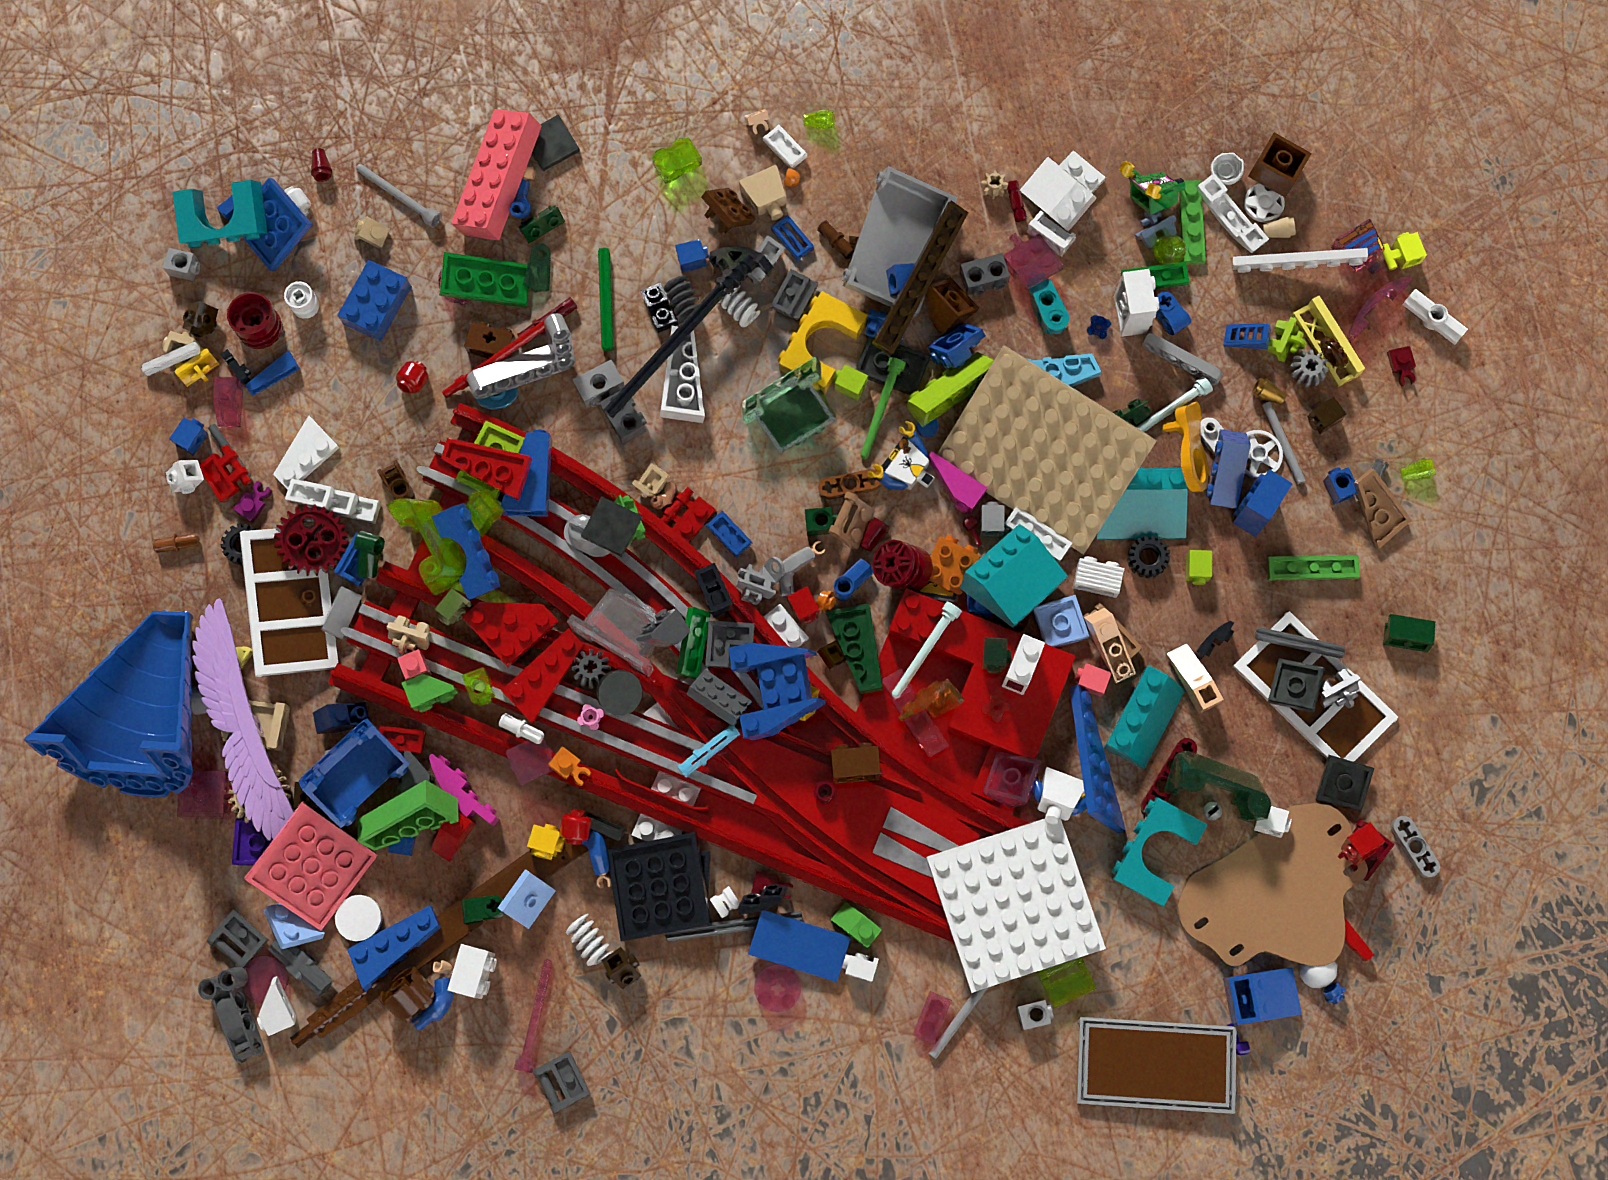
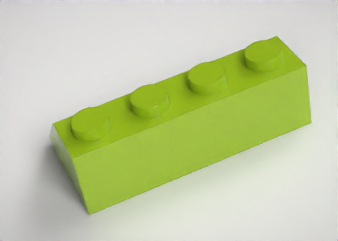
M977 351L966 360L964 365L956 368L949 367L944 371L941 378L938 380L936 378L932 379L926 384L924 390L921 392L915 391L909 396L907 410L924 427L973 393L978 388L994 360Z

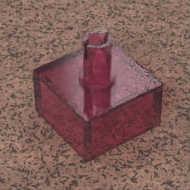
M193 771L188 786L178 793L177 817L184 820H230L231 804L228 803V800L232 798V795H229L227 791L232 790V785H230L231 781L228 778L229 772Z

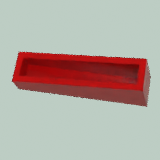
M1345 918L1344 943L1363 961H1368L1375 956L1374 953Z

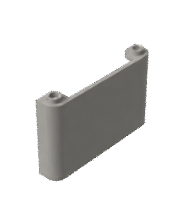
M888 166L883 172L879 171L876 176L875 184L877 186L848 269L846 268L843 272L841 281H844V287L892 307L898 295L890 296L886 270L895 264L916 263L947 203L951 200L956 203L958 197ZM924 297L913 317L919 314Z

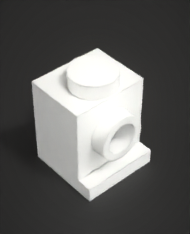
M856 952L855 956L846 954L842 968L846 969V975L872 982L879 959L874 957L873 962L868 961L869 956Z

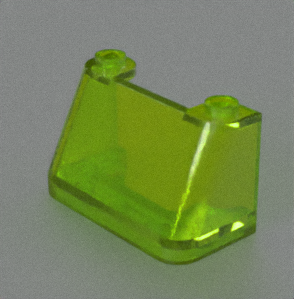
M399 498L386 504L390 514L398 521L401 528L410 526L416 533L420 531L432 556L421 562L419 571L424 583L436 596L460 584L459 579L466 569V555L458 542L450 538L440 537L432 519V516L443 511L439 503L434 500Z

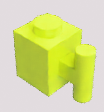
M1409 232L1402 233L1396 237L1397 239L1391 246L1393 250L1390 249L1388 243L1383 244V249L1381 250L1389 271L1397 268L1396 260L1400 269L1420 264L1427 256L1418 232L1409 234Z

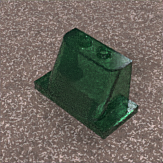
M815 356L743 401V421L747 425L756 419L780 453L794 445L802 444L813 433L819 434L825 429V426L836 420L835 412L817 383L821 379V362Z

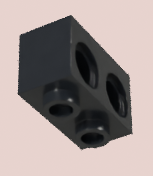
M715 563L694 571L695 578L713 618L734 609L733 602Z

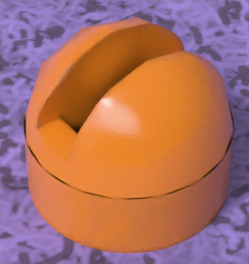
M788 168L784 185L794 187L800 182V174Z

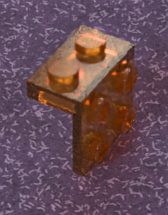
M948 678L940 683L935 681L927 689L923 687L914 694L915 699L909 701L901 708L903 712L898 718L903 721L924 709H927L932 717L935 718L959 706L965 699Z

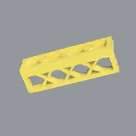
M1320 296L1313 298L1307 306L1293 312L1292 316L1297 319V324L1316 354H1322L1320 348L1321 341L1315 340L1313 337L1314 330L1322 331L1325 337L1334 338L1344 348L1343 350L1348 358V363L1344 367L1349 373L1347 377L1340 380L1336 373L1337 367H1332L1328 361L1324 365L1329 368L1328 373L1337 387L1362 374L1365 370L1364 365ZM1310 311L1314 318L1313 324L1304 322L1300 315ZM1323 354L1320 357L1321 360L1326 359Z

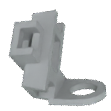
M778 557L768 559L759 572L752 570L751 564L746 569L740 568L737 574L736 588L742 589L741 600L757 605L762 597L770 599L776 594L772 587L780 581L785 573L784 564ZM773 562H776L778 564L780 569L779 573H776L772 567Z

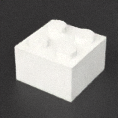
M461 944L447 990L482 999L483 995H487L489 991V974L494 972L497 959L494 958L495 953Z

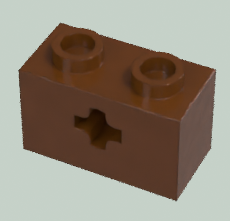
M472 322L464 347L469 354L489 359L516 340L510 329L504 327L497 329L485 322ZM511 353L510 355H508L506 358H504L503 360L508 359V358H511L512 353Z

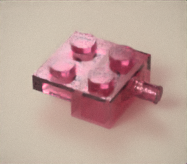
M1017 233L1009 237L1015 248L1003 254L1010 274L1014 279L1018 278L1026 290L1063 269V263L1040 234L1022 242Z

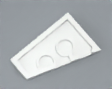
M308 416L273 475L288 490L291 478L303 481L337 451L339 447Z

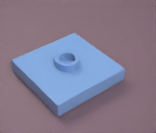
M1076 595L1039 605L1032 610L1042 641L1045 644L1058 648L1090 637Z
M525 869L498 909L529 929L556 890Z

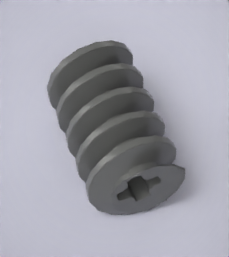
M687 276L673 278L664 286V291L668 293L667 298L671 301L670 305L674 308V314L677 316V322L680 324L698 306L694 305L698 298L691 297L695 294L693 289H689L692 286L691 282H684Z

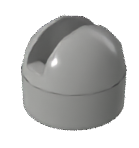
M1209 802L1203 808V815L1210 821L1217 820L1222 815V807L1217 802ZM1216 806L1218 810L1210 816L1208 812Z

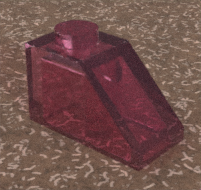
M237 377L214 378L213 402L218 427H241L244 385Z

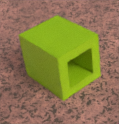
M844 364L842 370L838 369L834 375L835 390L858 401L868 383V375Z
M1189 550L1186 554V581H1192L1194 585H1204L1212 578V551Z

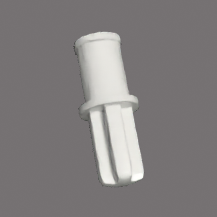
M507 713L503 714L499 721L500 727L515 733L518 738L522 736L536 744H540L544 738L542 731L528 725L527 721L518 720Z

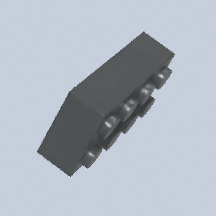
M706 669L692 683L686 694L733 727L740 720V715L745 714L752 702Z

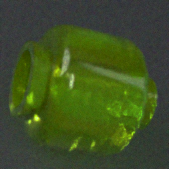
M1163 236L1155 242L1153 253L1156 260L1161 264L1178 263L1186 254V246L1183 239L1179 236Z

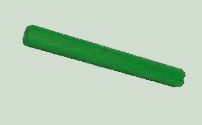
M599 248L601 348L603 351H612L614 346L609 248Z

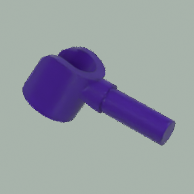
M1236 1034V1054L1239 1056L1247 1055L1250 1053L1248 1041L1240 1042Z

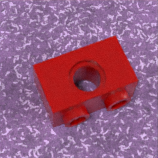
M1369 822L1347 837L1341 846L1343 849L1342 855L1349 863L1352 862L1357 866L1376 853L1385 840L1372 823Z

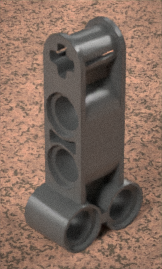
M242 967L223 970L218 976L203 979L198 985L200 997L205 1000L212 999L231 1053L238 1063H244L247 1058L254 1055L260 1056L264 1052L262 1039L242 989L248 981V974Z

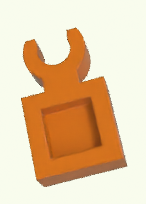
M563 746L548 764V767L564 779H567L570 775L573 776L574 782L579 786H582L584 783L578 778L579 774L584 773L588 777L591 775L589 769L577 766L581 760Z

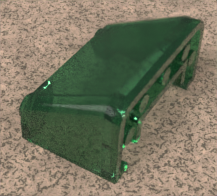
M1183 751L1175 756L1164 792L1172 795H1177L1182 789L1197 792L1202 790L1205 784L1208 783L1234 793L1231 804L1239 809L1238 819L1246 822L1268 819L1271 801L1257 776L1191 751Z

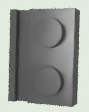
M790 269L771 304V309L789 318L792 317L799 322L819 282H814L810 278Z

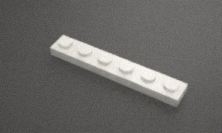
M1368 248L1233 257L1232 263L1233 270H1237L1239 273L1250 272L1251 269L1260 268V271H1271L1273 267L1291 270L1295 269V266L1303 265L1304 268H1316L1319 264H1327V267L1340 266V263H1349L1351 266L1362 265L1363 262L1367 261Z

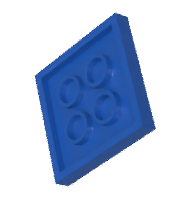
M268 178L262 185L268 234L260 235V239L247 240L246 237H243V239L270 271H276L313 224L275 179Z

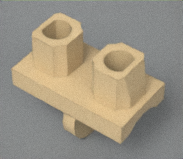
M400 615L394 623H388V639L393 640L392 645L399 646V654L404 655L407 649L414 651L416 647L423 650L428 649V636L430 632L428 624L418 622L415 629L408 628L410 620Z

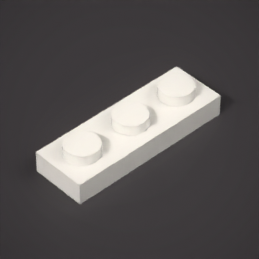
M1017 506L1004 523V526L1011 531L1019 524L1027 528L1041 540L1058 563L1072 545V542L1057 534L1042 522H1038L1035 517L1026 511L1019 510Z

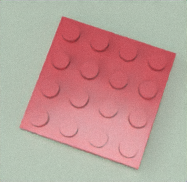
M301 802L244 879L322 931L378 855Z

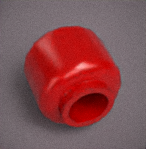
M418 361L406 362L396 375L398 388L406 394L420 392L429 379L425 365Z
M571 809V813H566L562 816L559 835L564 838L565 843L581 845L582 841H586L589 838L591 819L584 815L585 811Z

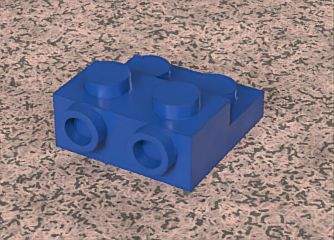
M961 322L928 346L931 352L930 358L934 364L938 365L941 363L946 369L950 366L954 368L960 367L972 356L969 348L977 346L986 335L983 329Z

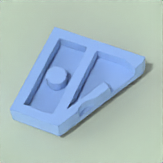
M278 903L265 907L264 914L281 949L323 939L325 934L323 930H318L282 904Z

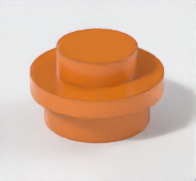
M823 590L820 593L816 604L822 612L828 611V609L831 610L836 602L834 592Z

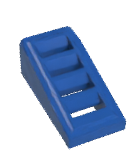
M1270 324L1226 325L1223 345L1224 347L1268 350L1271 332ZM1232 331H1236L1235 340H1231ZM1241 332H1244L1243 340H1240ZM1249 332H1253L1252 340H1248ZM1258 333H1261V339H1257Z

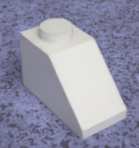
M278 976L272 979L260 1009L259 1017H257L259 1027L262 1031L265 1030L268 1036L295 1025L297 1018Z

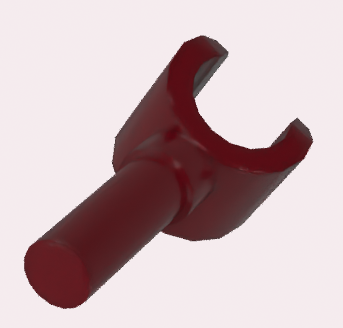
M970 515L963 521V527L970 532L979 547L983 544L974 529L978 525V521L973 515Z

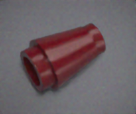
M321 148L314 149L312 151L311 175L316 181H327L331 178L332 168L325 150Z
M874 517L872 522L869 521L860 546L871 552L888 534L889 526Z

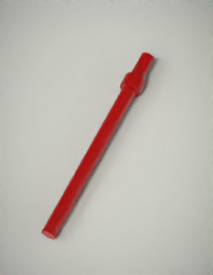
M545 319L472 371L500 362L545 330ZM469 373L456 378L452 385L442 391L443 395L449 398L457 391L467 388L469 384L466 377Z

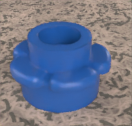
M1339 983L1327 986L1323 991L1326 1002H1332L1333 1004L1341 1002L1345 997L1343 993H1345L1346 989L1341 987Z

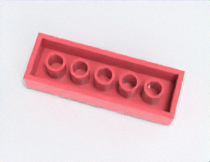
M494 109L451 222L464 236L500 240L510 213L509 207H512L511 204L514 202L542 127L530 113Z

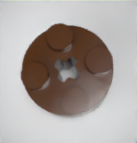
M412 967V971L407 968L389 982L391 988L387 993L383 990L379 996V1001L395 1018L403 1024H407L420 1008L424 1010L432 1003L431 995L434 992V987L415 967Z

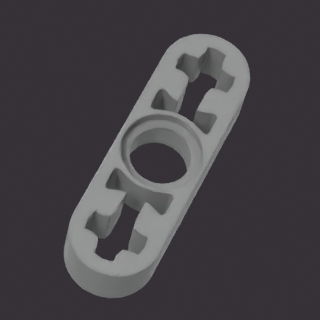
M1400 816L1394 819L1391 823V831L1418 874L1424 878L1436 876L1440 871V863L1412 819L1407 816ZM1399 821L1407 824L1405 830L1408 835L1413 833V837L1408 838L1406 841L1403 839L1407 837V834L1404 830H1398L1397 827L1400 826ZM1413 840L1418 841L1421 845V851L1417 854L1413 853L1409 848L1410 842ZM1426 853L1427 857H1424L1423 859L1427 864L1432 863V872L1424 871L1423 867H1425L1426 865L1423 859L1417 861L1416 858Z

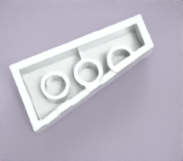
M672 326L670 336L678 328L677 326ZM694 330L667 358L660 417L697 423H703L705 413Z

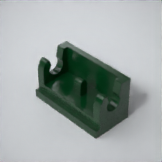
M1390 614L1388 623H1385L1383 645L1428 653L1435 642L1436 621Z

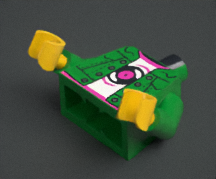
M1127 161L1122 162L1119 171L1130 180V198L1150 215L1178 203V192L1185 190V182L1182 178L1173 180L1164 172L1142 176L1137 171H1133V164Z

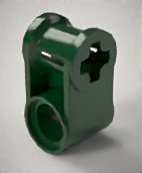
M497 895L461 900L464 924H475L503 917L505 915L504 912L498 909V907L496 908L497 912H495L491 907L495 905V901L501 904L504 899Z

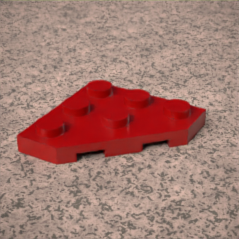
M478 602L462 616L507 667L512 665L559 623L543 604Z

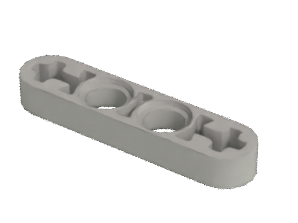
M1147 334L1142 343L1146 350L1198 378L1204 376L1210 384L1217 385L1223 376L1222 371L1217 367L1155 334Z

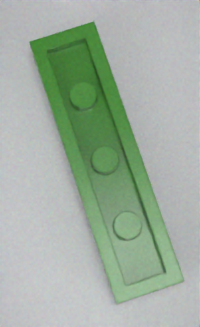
M1184 180L1185 190L1178 192L1182 260L1186 264H1205L1202 196L1197 189L1201 180Z
M1358 555L1267 558L1268 581L1360 578Z

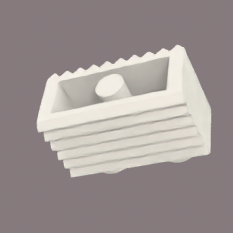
M1086 556L1084 559L1080 558L1073 588L1117 598L1120 592L1124 568L1119 567V564L1116 562L1108 561L1106 564L1097 562V559Z

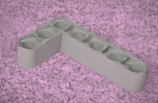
M555 313L545 319L547 346L471 371L467 375L466 380L473 396L477 399L487 398L570 369L575 364L571 333L563 316Z

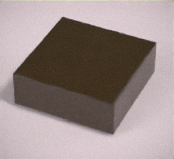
M833 641L817 651L829 670L846 661L837 641Z

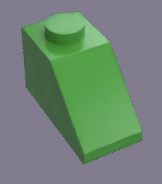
M846 902L831 919L832 922L866 949L869 948L882 931L880 927Z

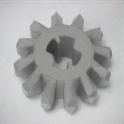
M1313 349L1308 354L1304 350L1301 351L1299 356L1293 358L1294 363L1290 365V369L1294 371L1291 374V378L1298 377L1297 384L1303 381L1305 387H1309L1310 384L1314 387L1317 386L1319 381H1324L1326 378L1325 374L1329 371V368L1324 366L1327 363V359L1321 360L1322 354L1314 355Z

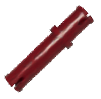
M568 297V299L540 319H534L530 326L517 333L518 338L551 314L558 313L564 318L578 308L571 297ZM544 330L543 332H541L540 334H538L537 336H539V335H541V336L544 335V334H545V330Z

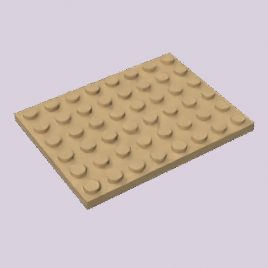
M1004 345L937 455L986 486V493L1013 510L1017 506L1019 510L1026 511L1035 517L1038 522H1042L1057 534L1072 542L1071 547L1084 555L1157 440Z

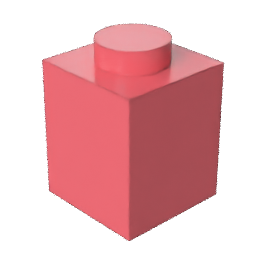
M419 649L397 658L406 680L421 674L432 675L425 656Z
M1086 663L1083 669L1078 668L1074 680L1078 681L1077 684L1089 693L1102 697L1111 672Z

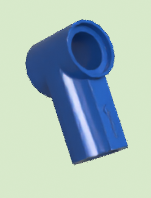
M863 559L856 562L843 576L835 580L834 596L841 601L850 599L853 593L873 575L871 566ZM844 584L847 585L850 590L847 592H841L839 591L838 586Z

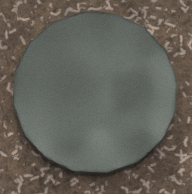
M615 670L606 673L597 686L599 705L606 712L615 716L633 712L642 699V686L639 679L626 670Z

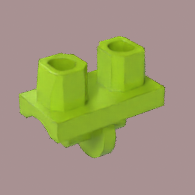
M1290 317L1289 322L1278 320L1274 331L1275 334L1281 335L1282 338L1281 340L1269 339L1267 351L1277 355L1278 361L1285 362L1289 351L1296 353L1297 349H1304L1307 342L1302 339L1304 333L1298 331L1299 327L1296 325V318Z

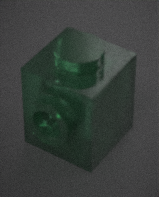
M984 638L982 669H987L988 673H1001V670H1005L1007 664H1011V650H1007L1008 639Z

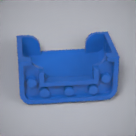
M365 719L300 778L299 785L342 828L344 825L349 826L356 819V808L389 777L394 778L397 776L400 778L407 772L410 763L369 719Z

